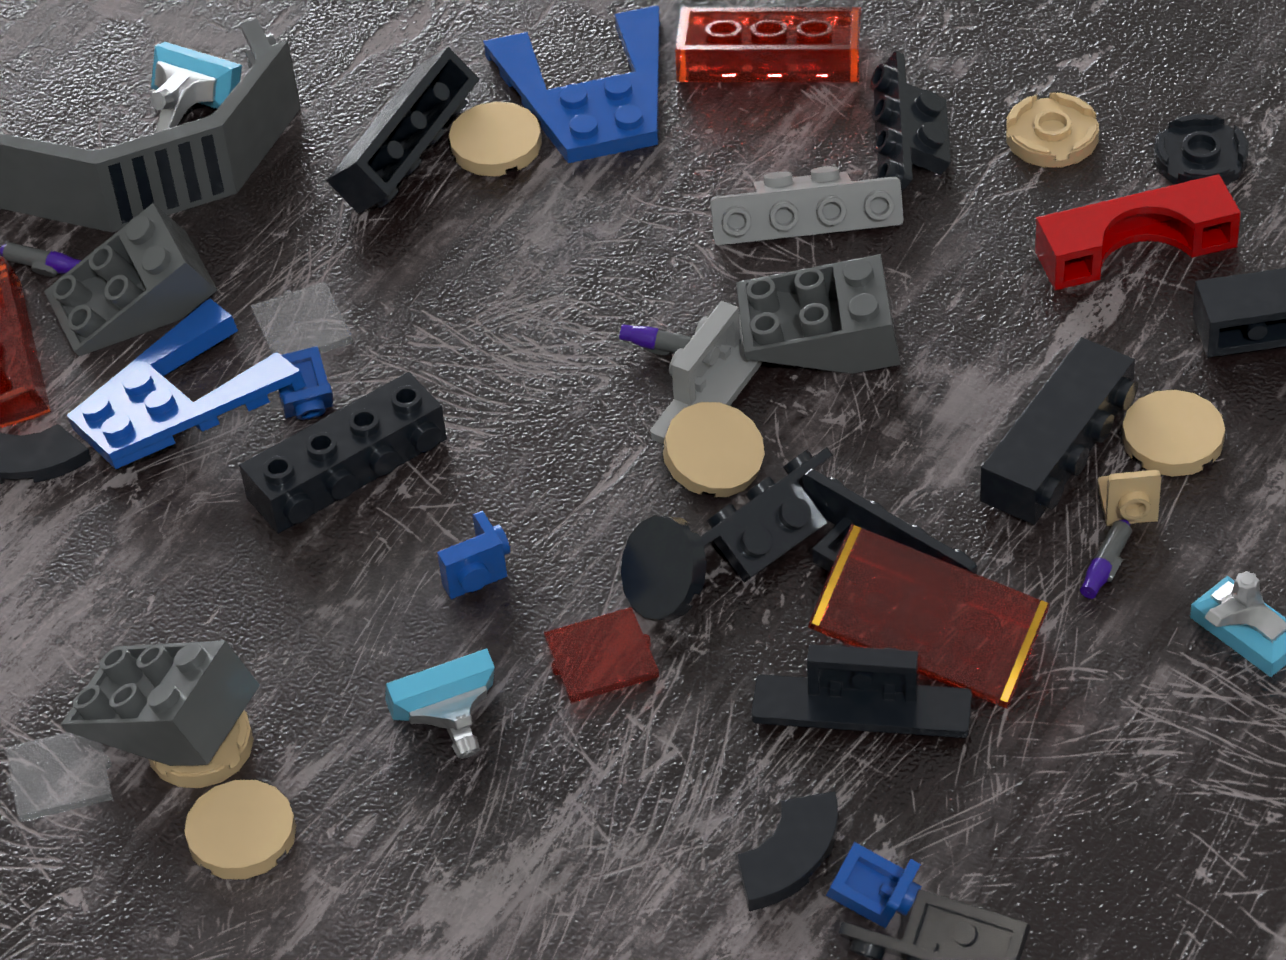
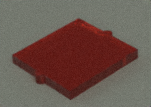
M632 607L544 632L545 641L553 658L552 672L555 675H560L570 703L659 677V670L649 649L651 646L650 636L642 633Z

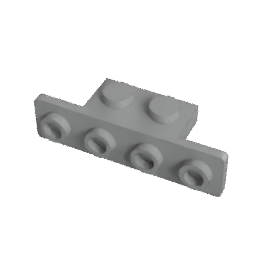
M834 166L814 168L811 170V175L792 177L791 172L768 173L764 175V181L753 182L754 192L716 196L710 199L713 237L717 245L901 225L904 222L901 182L898 177L851 181L847 171L839 172V168Z
M721 300L709 317L704 316L700 320L694 336L685 348L678 349L673 355L669 366V375L672 376L674 399L650 429L652 440L664 444V438L671 420L683 408L699 402H720L731 406L762 365V361L748 360L745 357L739 307Z

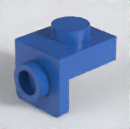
M318 346L283 354L282 356L300 370L306 384L305 387L294 391L291 384L278 389L285 418L296 416L299 420H307L324 414L326 412L325 408L333 406V393L327 381Z
M483 511L473 514L476 537L437 552L442 586L450 599L468 592L477 591L485 585L507 577L504 555L510 553L508 539L499 524L492 526Z
M854 842L826 896L886 929L896 911L906 916L914 903L918 889H921L922 886L912 880L921 864L910 859L905 869Z

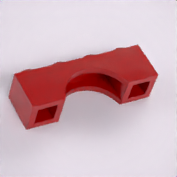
M1217 174L1036 217L1035 253L1054 291L1101 280V269L1107 257L1118 248L1135 242L1154 241L1169 244L1182 250L1191 258L1235 248L1238 246L1241 212L1221 176Z

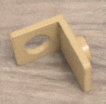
M1159 470L1116 473L1098 478L1097 486L1106 526H1112L1115 521L1122 519L1129 521L1130 524L1158 521L1161 474Z

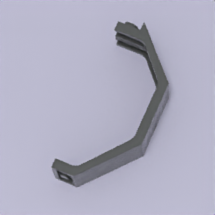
M257 18L241 22V31L250 48L245 51L247 64L250 69L213 114L202 119L99 150H89L0 133V209L107 232L119 231L152 203L158 206L164 213L170 215L237 194L301 109L289 41L277 43L272 33L265 35Z

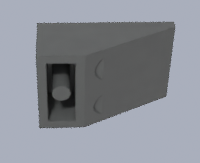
M152 203L65 275L61 276L44 292L73 351L77 355L83 356L179 321L218 289L186 231Z
M881 254L736 282L746 359L850 374L901 365L890 295Z
M226 641L114 646L101 659L100 668L87 687L75 697L73 707L61 723V726L66 732L169 766L208 765L260 684Z

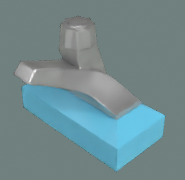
M168 42L155 45L151 88L155 89V91L152 92L149 99L152 107L156 110H161L156 132L177 126L185 112L193 104L200 103L218 109L240 82L242 65Z
M1245 571L1244 573H1239L1235 581L1226 576L1191 604V619L1268 676L1272 677L1286 665V618L1263 601L1260 593L1259 579L1256 577V574Z
M486 648L386 683V703L392 719L410 721L411 724H428L446 728L453 742L451 746L458 758H469L477 754L480 748L477 736L473 735L470 728L472 725L471 713L486 698L487 691L493 685L495 667L488 649Z

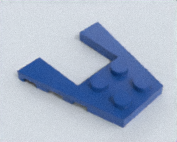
M658 5L615 14L616 30L631 68V73L613 75L611 77L569 84L547 90L528 32L484 41L486 58L489 61L493 60L499 68L500 76L509 87L513 86L521 96L523 106L536 115L541 122V129L567 163L658 145L660 13Z
M208 299L67 414L73 430L109 464L118 469L175 444L172 435L196 426L203 432L219 425L217 416L244 404L247 410L251 411L269 403L267 394L290 384L294 391L305 387L306 384L300 370L278 352L265 358L195 402H192L163 376L238 331L232 315L212 299Z

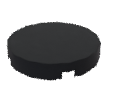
M1192 114L1172 120L1168 123L1167 129L1163 130V132L1161 130L1155 137L1153 161L1159 173L1173 184L1219 174L1227 186L1239 179L1247 168L1249 142L1240 128L1234 125V129H1232L1230 126L1225 125L1223 118L1214 115Z
M654 515L642 521L630 534L623 551L621 579L624 594L632 609L644 618L673 621L686 615L693 607L688 604L692 601L694 594L700 595L704 586L707 566L704 544L698 532H692L687 525L690 523L683 518Z

